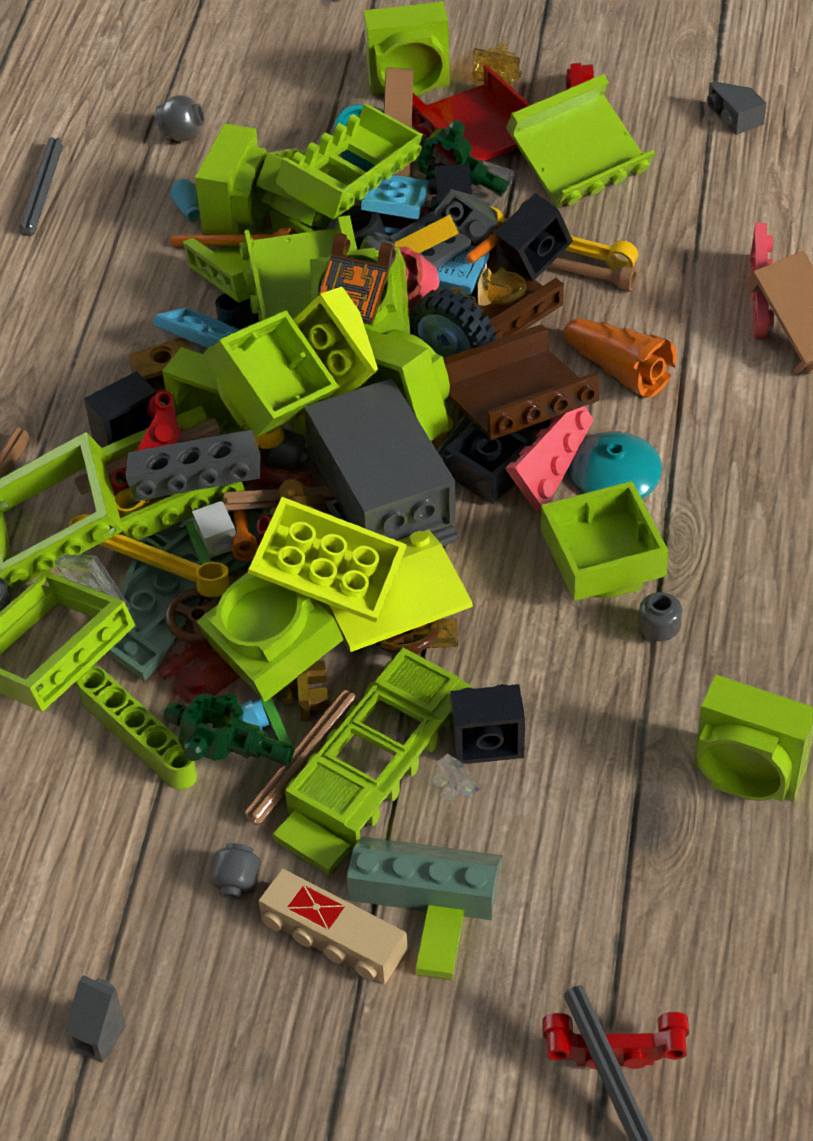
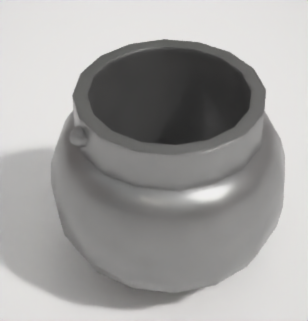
M173 96L164 104L156 107L157 125L165 140L173 139L180 142L192 140L199 134L201 125L205 123L201 105L199 103L195 104L194 100L188 96Z

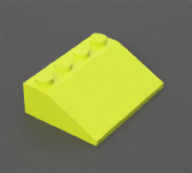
M343 287L321 293L293 320L339 386L328 399L356 390L378 370L360 311ZM305 414L288 421L295 433L303 436L306 435Z
M281 497L248 569V574L370 621L377 622L407 544Z
M429 529L414 532L409 537L398 540L401 543L407 544L377 622L316 600L334 617L344 639L343 642L350 652L473 607L472 600L442 544Z

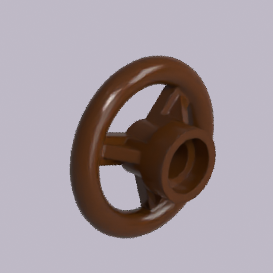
M197 588L186 590L177 595L169 603L165 613V622L169 631L176 638L185 642H207L196 621L218 605L222 595L217 597L203 596L197 591ZM194 598L212 600L203 607L195 606L192 608L183 604ZM175 613L182 615L186 619L187 632L177 625Z
M436 620L427 624L429 629L415 628L377 642L376 645L383 651L392 654H398L402 648H405L418 655L436 640L439 635V624Z

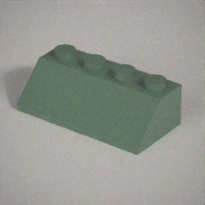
M362 836L353 848L347 874L349 901L427 911L428 905L464 909V917L492 921L503 855Z

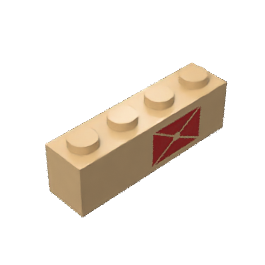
M283 868L258 901L261 920L274 931L282 930L293 936L300 945L304 947L312 946L320 950L332 962L337 964L344 963L354 968L366 980L372 981L374 979L385 985L408 951L407 933Z

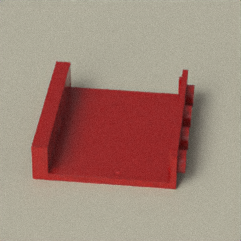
M485 65L483 66L484 84L429 105H426L413 93L412 126L419 133L426 135L428 139L435 130L444 127L448 128L452 121L458 120L465 125L463 138L470 142L472 147L471 156L485 161L518 148L506 127L512 113L530 106V104L512 86H509L497 73ZM440 142L435 145V148L452 165L456 164L457 156L453 155L455 150L450 149L449 151L441 147L442 143Z

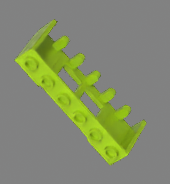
M365 103L360 117L352 114L346 126L338 123L333 136L325 132L321 137L319 145L310 142L305 155L297 151L292 160L285 157L282 160L275 184L284 188V192L334 220L343 212L349 210L358 199L362 200L369 191L376 190L381 182L389 180L393 174L395 175L412 161H415L421 152L422 147L419 144L423 134ZM345 150H349L376 166L366 172L338 155ZM326 163H330L353 176L356 180L347 186L320 171L319 168Z
M402 648L394 659L388 661L377 680L369 684L357 706L353 705L348 710L341 726L329 733L325 745L318 754L313 753L303 770L288 783L285 790L287 812L292 814L296 810L350 844L353 849L360 840V830L366 823L375 826L379 821L380 805L385 798L391 801L396 800L400 792V779L406 773L413 777L417 773L419 755L424 749L429 752L435 750L438 744V731L444 725L451 729L450 691L471 688V685L460 680L459 676ZM381 701L421 722L404 745L363 724ZM354 734L394 755V758L377 779L336 758Z

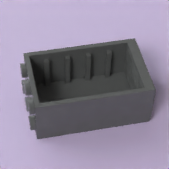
M392 378L304 407L308 451L349 523L396 541L409 537L417 531L429 529L433 532L455 524V479Z

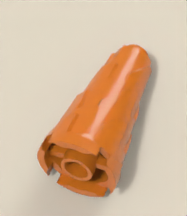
M582 318L569 321L564 328L565 340L570 346L578 350L583 357L604 368V372L618 379L622 385L643 397L650 398L657 395L672 376L666 373L668 365L675 368L677 354L675 345L667 339L653 334L648 336L625 327L620 329L602 321L598 323Z

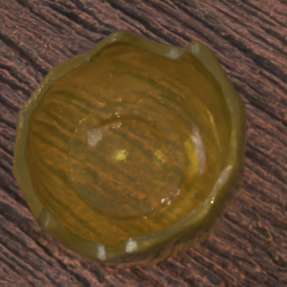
M502 267L494 274L491 273L489 268H486L483 272L482 290L484 296L492 304L508 306L519 302L525 296L527 285L524 277L519 274L507 272Z

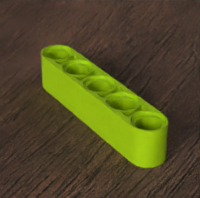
M92 666L77 680L83 706L169 786L174 789L184 790L195 784L198 777L195 761L184 757V749H182L179 743V738L100 667Z

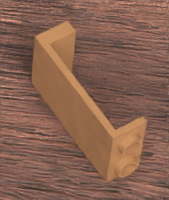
M803 250L753 271L745 282V286L750 294L758 290L763 292L801 359V362L793 370L796 375L805 371L808 374L813 373V266Z

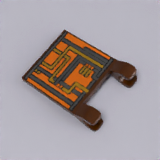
M336 233L333 238L331 256L319 295L343 287L360 311L363 323L373 326L389 270L396 258V250L392 244L382 243L377 263L348 258L345 256L351 245L350 240L347 239V235Z

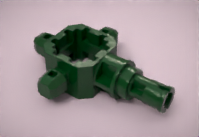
M454 120L449 124L448 128L444 127L435 130L428 139L426 135H422L419 144L422 148L417 165L420 172L426 175L425 180L430 182V178H435V166L445 165L442 162L435 163L436 158L432 156L435 145L440 142L442 143L441 147L449 151L450 149L455 150L453 155L457 156L455 165L469 164L471 185L473 184L476 187L482 185L499 195V197L504 195L508 188L506 186L509 185L510 181L489 172V167L483 165L482 160L471 156L472 147L470 142L463 138L465 131L464 123Z
M208 693L196 695L188 707L174 702L169 703L164 711V719L178 727L180 726L179 743L182 749H184V757L191 761L199 760L202 757L214 761L226 759L229 753L233 752L246 759L250 756L254 758L263 756L287 767L295 752V745L267 737V732L260 730V726L243 721L244 712L240 705H238L237 697L228 693L220 697ZM208 723L213 724L212 728H215L214 731L210 730V726L207 725Z

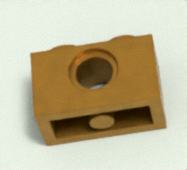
M181 337L130 353L129 360L132 373L137 371L156 393L166 391L162 371L181 347L192 350L187 339Z

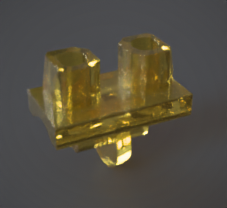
M499 43L497 49L489 48L488 51L474 48L472 53L474 63L472 73L475 80L484 82L483 66L485 65L497 73L509 86L514 79L520 80L522 71L519 69L520 58L514 57V53L507 52V44Z

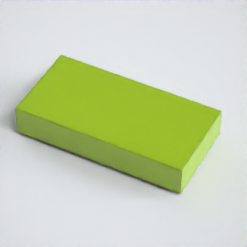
M296 810L273 833V840L328 876L332 874L351 852L350 844Z
M428 905L416 964V975L453 980L464 921V909Z

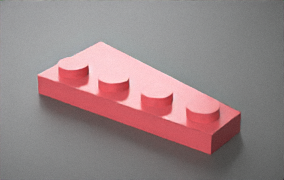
M755 223L750 250L751 274L753 271L773 263V259H768V252H772L773 238L772 235H767V223ZM758 290L752 293V301H754V339H766L768 327L774 326V312L772 309H769V303L763 292Z
M585 406L552 418L550 420L551 425L547 429H541L535 436L536 441L531 446H525L519 453L520 458L516 462H510L505 468L534 511H541V505L550 503L594 420Z

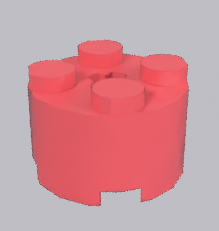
M399 247L406 263L408 309L410 313L420 299L429 291L438 289L439 276L436 267L429 260L408 247Z

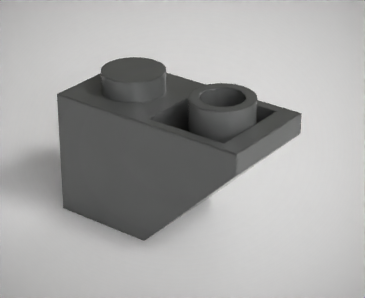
M715 81L709 83V94L707 96L709 108L736 135L764 125L766 102L752 88Z
M453 189L449 191L434 211V214L441 219L451 215L457 230L478 245L498 225L497 211L474 195Z
M83 975L77 986L65 1033L70 1049L103 1063L126 1025L115 987L104 979L97 978L93 980Z

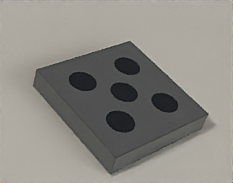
M431 211L393 234L390 238L396 242L441 218ZM458 231L459 234L419 254L429 260L437 269L471 248V239Z

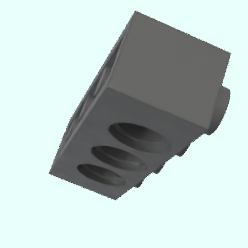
M252 429L128 452L126 479L135 501L260 478V451Z

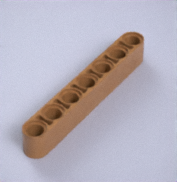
M386 67L383 113L411 128L413 69ZM410 164L395 175L410 177ZM379 213L384 226L406 227L408 225V218Z

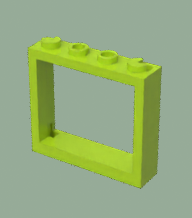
M87 432L0 478V578L13 590L123 532L103 449ZM86 468L96 512L13 556L4 512Z
M49 571L41 575L0 612V655L57 604L93 617L27 679H23L0 668V693L41 712L46 710L135 627L124 601ZM45 582H48V584H49V587H47V586H45V585H44L43 587H41V586H42Z

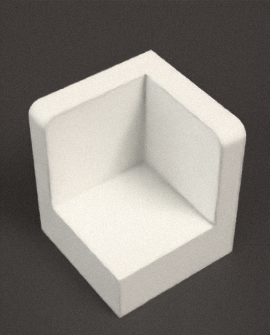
M220 501L192 511L198 534H200L209 557L213 558L232 551L231 542L236 535V531L224 503Z

